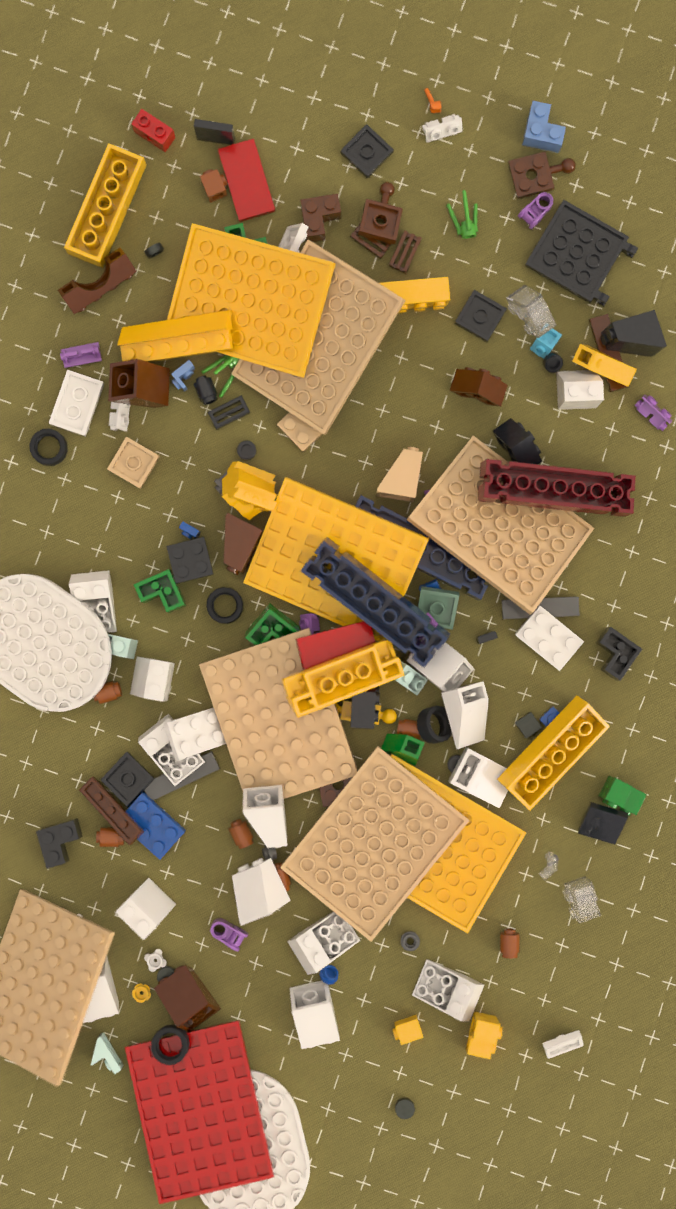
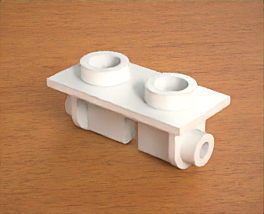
M452 114L451 116L441 118L442 123H439L438 119L425 122V125H422V129L426 135V142L462 132V118L459 115Z
M111 402V409H116V413L110 412V430L117 431L119 429L127 432L129 408L131 405Z

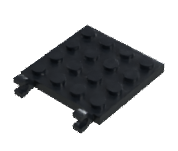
M563 200L525 266L588 303H591L594 299L604 307L610 296L598 291L620 252L623 251L628 257L633 258L638 247L627 242L629 236Z

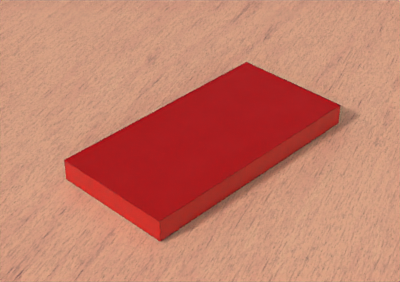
M254 138L219 148L218 153L239 222L276 212Z
M365 621L295 639L303 670L375 643L372 627Z

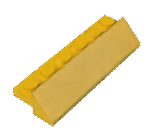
M230 310L122 327L117 344L121 349L122 361L140 359L146 362H154L233 349Z
M383 639L281 680L287 695L285 697L296 717L299 718L405 676L399 657H396L392 643L388 639Z

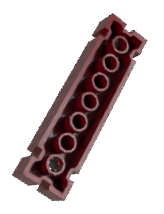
M486 459L480 463L479 478H483L484 483L479 485L478 501L493 503L500 499L501 504L603 515L611 512L612 516L626 517L634 513V498H630V493L635 491L636 476L620 474L613 478L614 473L511 461L502 465V460Z

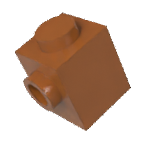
M218 169L207 170L200 176L210 203L227 196L225 189L227 182L224 175L219 174Z

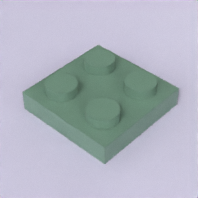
M421 586L417 608L425 614L429 612L434 620L443 628L453 630L459 592Z

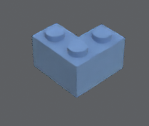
M532 101L522 145L559 153L566 127L547 123L551 104Z

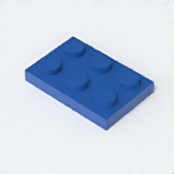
M144 792L126 810L145 831L137 840L159 860L186 831Z

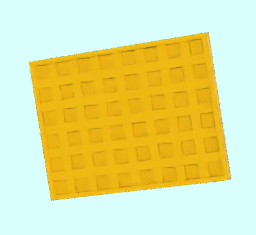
M285 477L276 499L277 504L271 511L243 583L342 626L363 621L319 586L321 581L318 578L312 581L300 571L313 555L318 556L314 552L323 540L328 537L340 546L337 550L342 555L345 552L349 553L404 597L429 538ZM328 563L326 566L328 569L333 568L331 563ZM372 628L376 641L386 639Z

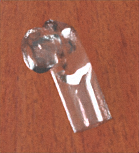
M552 851L545 855L547 867L539 872L544 881L558 869L559 858Z

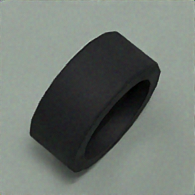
M50 428L37 431L32 436L29 444L32 457L40 464L46 466H55L61 463L68 452L65 438L58 431ZM46 436L56 438L60 444V450L53 458H44L38 452V443Z
M222 587L210 594L207 599L206 608L213 620L229 624L235 622L241 616L244 604L242 597L237 591ZM223 594L232 596L236 601V610L228 617H221L214 609L216 598Z
M436 705L423 709L419 713L417 729L424 741L436 744L446 741L451 737L452 731L444 707ZM432 714L439 721V735H436L432 730L430 724Z
M166 1025L160 1028L152 1039V1054L162 1064L175 1065L182 1061L188 1053L190 1046L189 1037L185 1030L177 1028L176 1025ZM167 1033L176 1034L182 1042L181 1051L175 1056H166L159 1048L161 1037Z

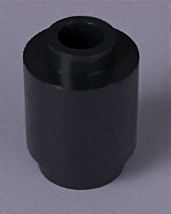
M203 375L196 378V382L193 385L200 402H203V405H208L217 401L218 393L211 377Z

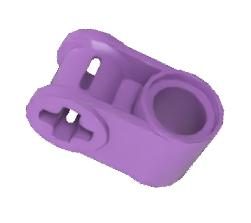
M546 192L540 193L518 214V217L522 218L529 225L530 229H533L550 211L553 197ZM546 200L548 202V206L542 207L539 204V201Z
M222 918L215 919L211 925L212 936L237 952L240 950L239 946L243 939L249 935L240 927ZM221 924L225 930L222 933H218L214 927Z

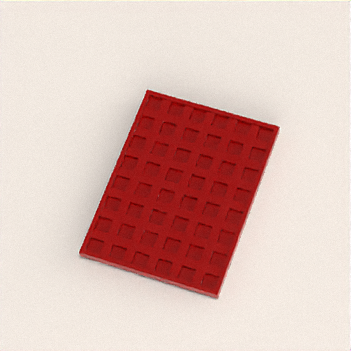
M239 1020L186 1032L190 1041L189 1050L182 1061L175 1065H165L155 1059L151 1051L152 1040L125 1047L159 1204L271 1179L275 1176ZM177 1035L163 1037L160 1039L159 1048L164 1055L169 1057L175 1056L181 1051L182 1042Z

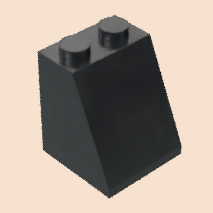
M655 310L612 322L601 332L602 335L600 337L602 344L606 346L607 350L652 357L667 347Z

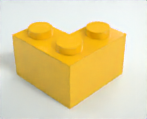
M473 1012L466 1045L468 1055L490 1059L491 1053L495 1054L497 1039H501L503 1030L496 1016Z

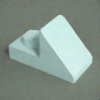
M103 1032L97 1038L91 1066L105 1058L104 1062L108 1070H112L116 1074L122 1070L124 1064Z

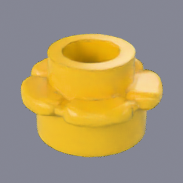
M139 983L134 987L132 996L137 1002L143 1003L150 999V987L147 984L142 985V983Z

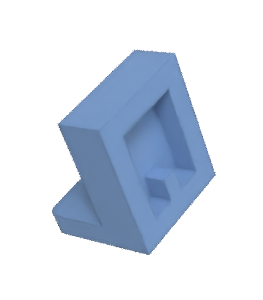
M190 360L171 373L174 378L172 383L178 390L182 388L184 392L187 390V387L181 380L190 378L195 370Z

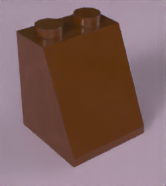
M140 359L110 363L108 401L151 408L168 406L170 368Z
M227 513L225 519L224 564L229 572L235 575L239 573L244 574L257 549L263 531Z
M187 965L176 968L171 976L161 979L158 982L159 985L154 988L176 1027L186 1031L194 1030L221 1010L194 970Z

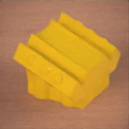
M232 462L227 470V475L222 478V498L248 520L262 511H272L277 504L274 501L277 496L274 488L276 482L273 481L276 475L246 463Z

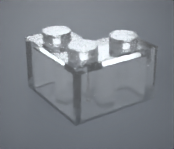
M523 285L506 297L509 303L508 309L513 315H518L524 321V329L529 335L532 334L540 338L557 325L542 295L528 286Z
M585 876L564 883L565 889L562 891L566 901L571 904L572 908H569V912L573 920L576 919L580 924L601 916L596 902L598 898L591 880Z

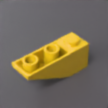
M585 344L579 345L572 362L627 387H629L637 370Z

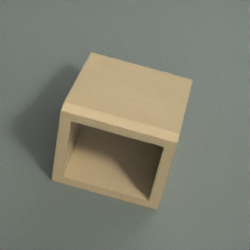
M415 447L403 449L378 486L376 496L414 502L423 452H419V449Z

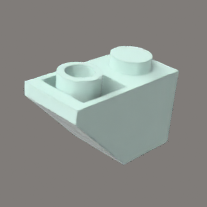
M108 634L112 655L134 659L138 640Z
M400 661L405 676L397 678L395 681L418 695L428 679Z

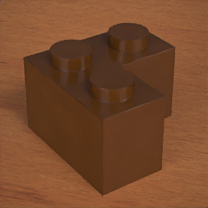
M338 194L300 200L303 222L308 226L306 241H325L323 222L341 219Z
M465 367V369H456L450 391L460 397L475 398L486 405L501 407L508 385L502 382L500 377L490 375V371L480 368L479 371Z

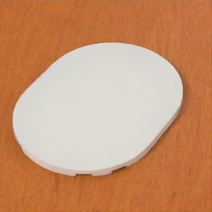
M18 574L0 579V684L27 704L44 711L63 712L75 709L89 702L105 684L112 661L110 639L99 617L78 599L44 577L32 574Z
M251 1070L275 1176L271 1179L202 1194L200 1197L209 1209H294L305 1193L310 1175V1158L300 1115L291 1094L279 1081L260 1071Z

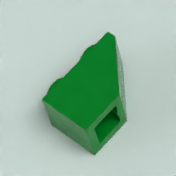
M387 733L381 749L390 756L394 754L416 766L425 742L409 735Z

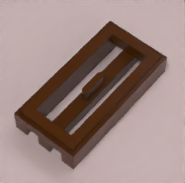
M359 223V226L356 227L350 238L381 259L392 244L381 241L386 245L383 246L375 239L363 236L382 250L380 253L357 236L360 228Z
M404 230L389 266L407 273L422 238L416 237L412 233L409 234L408 231ZM406 237L409 238L398 264H394ZM412 241H416L405 267H401Z

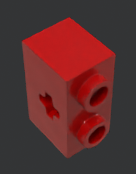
M143 109L140 110L131 123L134 133L163 152L167 151L176 138L171 127Z

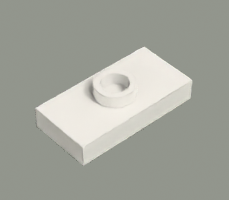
M579 1030L566 1035H559L555 1039L542 1043L547 1059L584 1046Z

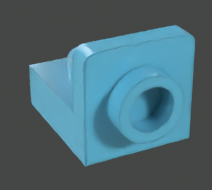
M546 324L530 350L544 359L552 351L562 334Z

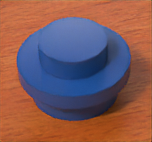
M327 965L320 970V978L325 984L332 985L338 980V970L336 967Z

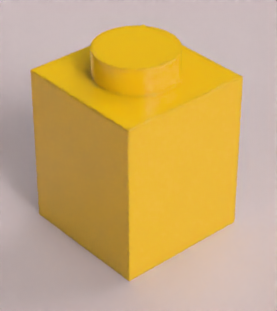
M417 1015L394 1022L393 1034L395 1040H400L401 1045L423 1038Z

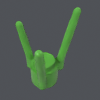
M463 190L466 221L461 222V226L450 204L446 206L457 229V235H461L462 239H469L477 236L478 204H474L472 222L469 216L466 191Z
M224 355L202 370L201 373L205 374L223 361L224 363L214 371L215 375L226 366L233 369L238 363L239 358ZM232 374L219 394L220 398L223 397L235 376Z

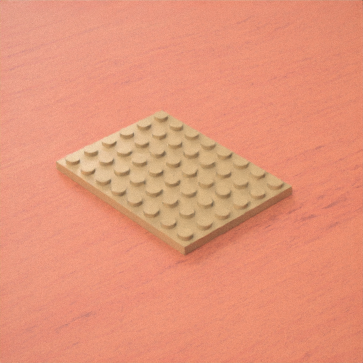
M307 240L300 253L336 264L304 378L239 359L231 374L326 435L406 300L314 242Z
M472 436L411 513L407 521L531 615L592 533L594 527L573 511L501 504L500 499L493 503L478 501L479 485L484 483V479L479 478L480 463L486 459L502 460V465H504L507 461L475 436Z
M310 628L199 664L242 791L244 788L282 785L283 798L285 799L351 778L358 771L335 703L297 718L285 697L287 695L281 679L303 671L295 639L311 635Z
M377 746L280 868L372 942L469 822V819Z
M23 889L19 891L0 944V1056L49 1083L59 1086L63 1080L115 933Z

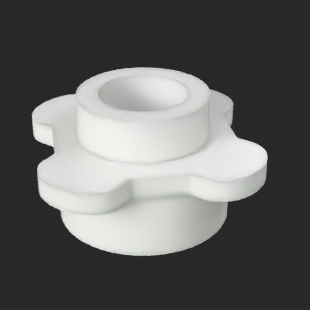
M156 949L155 952L147 953L144 956V960L147 961L151 972H155L156 969L165 967L167 961L163 959L162 950Z

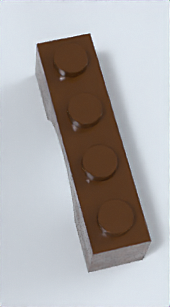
M118 248L104 258L105 270L97 281L90 284H82L71 280L58 289V292L74 315L77 312L84 311L89 304L100 300L102 295L114 290L118 284L130 279L137 272L121 248Z

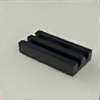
M241 395L209 411L208 414L216 430L250 414V411ZM238 402H241V403H242L241 405H239V406H237V407H235V408H233V409H231V410H229V411H227V412H225V413H223V414H221V415H219V416H217V417H214V414H216V413H218V412H220V411H222V410H224V409H226V408H228V407H230V406H232V405H234V404H236V403H238ZM243 408L245 409L244 411H242V412H240V413H238V414H236V415H234V416H232V417H230V418H228V419H226V420H224V421H222V422H220V423H217V421H219V420H221V419H223V418H225V417H227V416H229V415H231V414H233V413H235V412H237V411H239V410H241V409H243Z

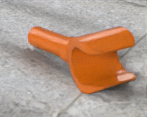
M426 88L424 91L430 103L431 113L441 112V101H434L429 89Z

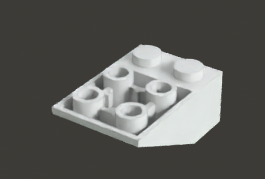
M110 571L72 574L69 581L71 595L90 608L99 617L107 633L117 632Z
M484 681L441 693L456 749L485 740L489 699Z
M167 714L138 737V743L172 784L176 786L204 764L205 761L199 753L178 761L175 760L164 723L174 720Z
M465 747L448 782L500 808L508 792L497 780L507 768Z
M333 911L302 930L287 942L305 972L309 975L320 971L357 944L360 939L352 926Z
M427 959L412 996L460 1021H470L484 984Z

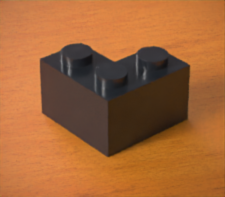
M510 418L493 430L499 445L508 452L512 462L537 465L543 462L539 455L541 451L533 442L535 440L534 436L530 431L526 432L520 422L516 423Z
M606 627L596 644L611 653L601 670L616 681H621L642 651V648L612 627Z
M379 686L352 696L351 728L374 729V722H378L379 710H375V704H379Z
M78 818L36 831L46 868L62 865L70 861L65 843L83 837Z

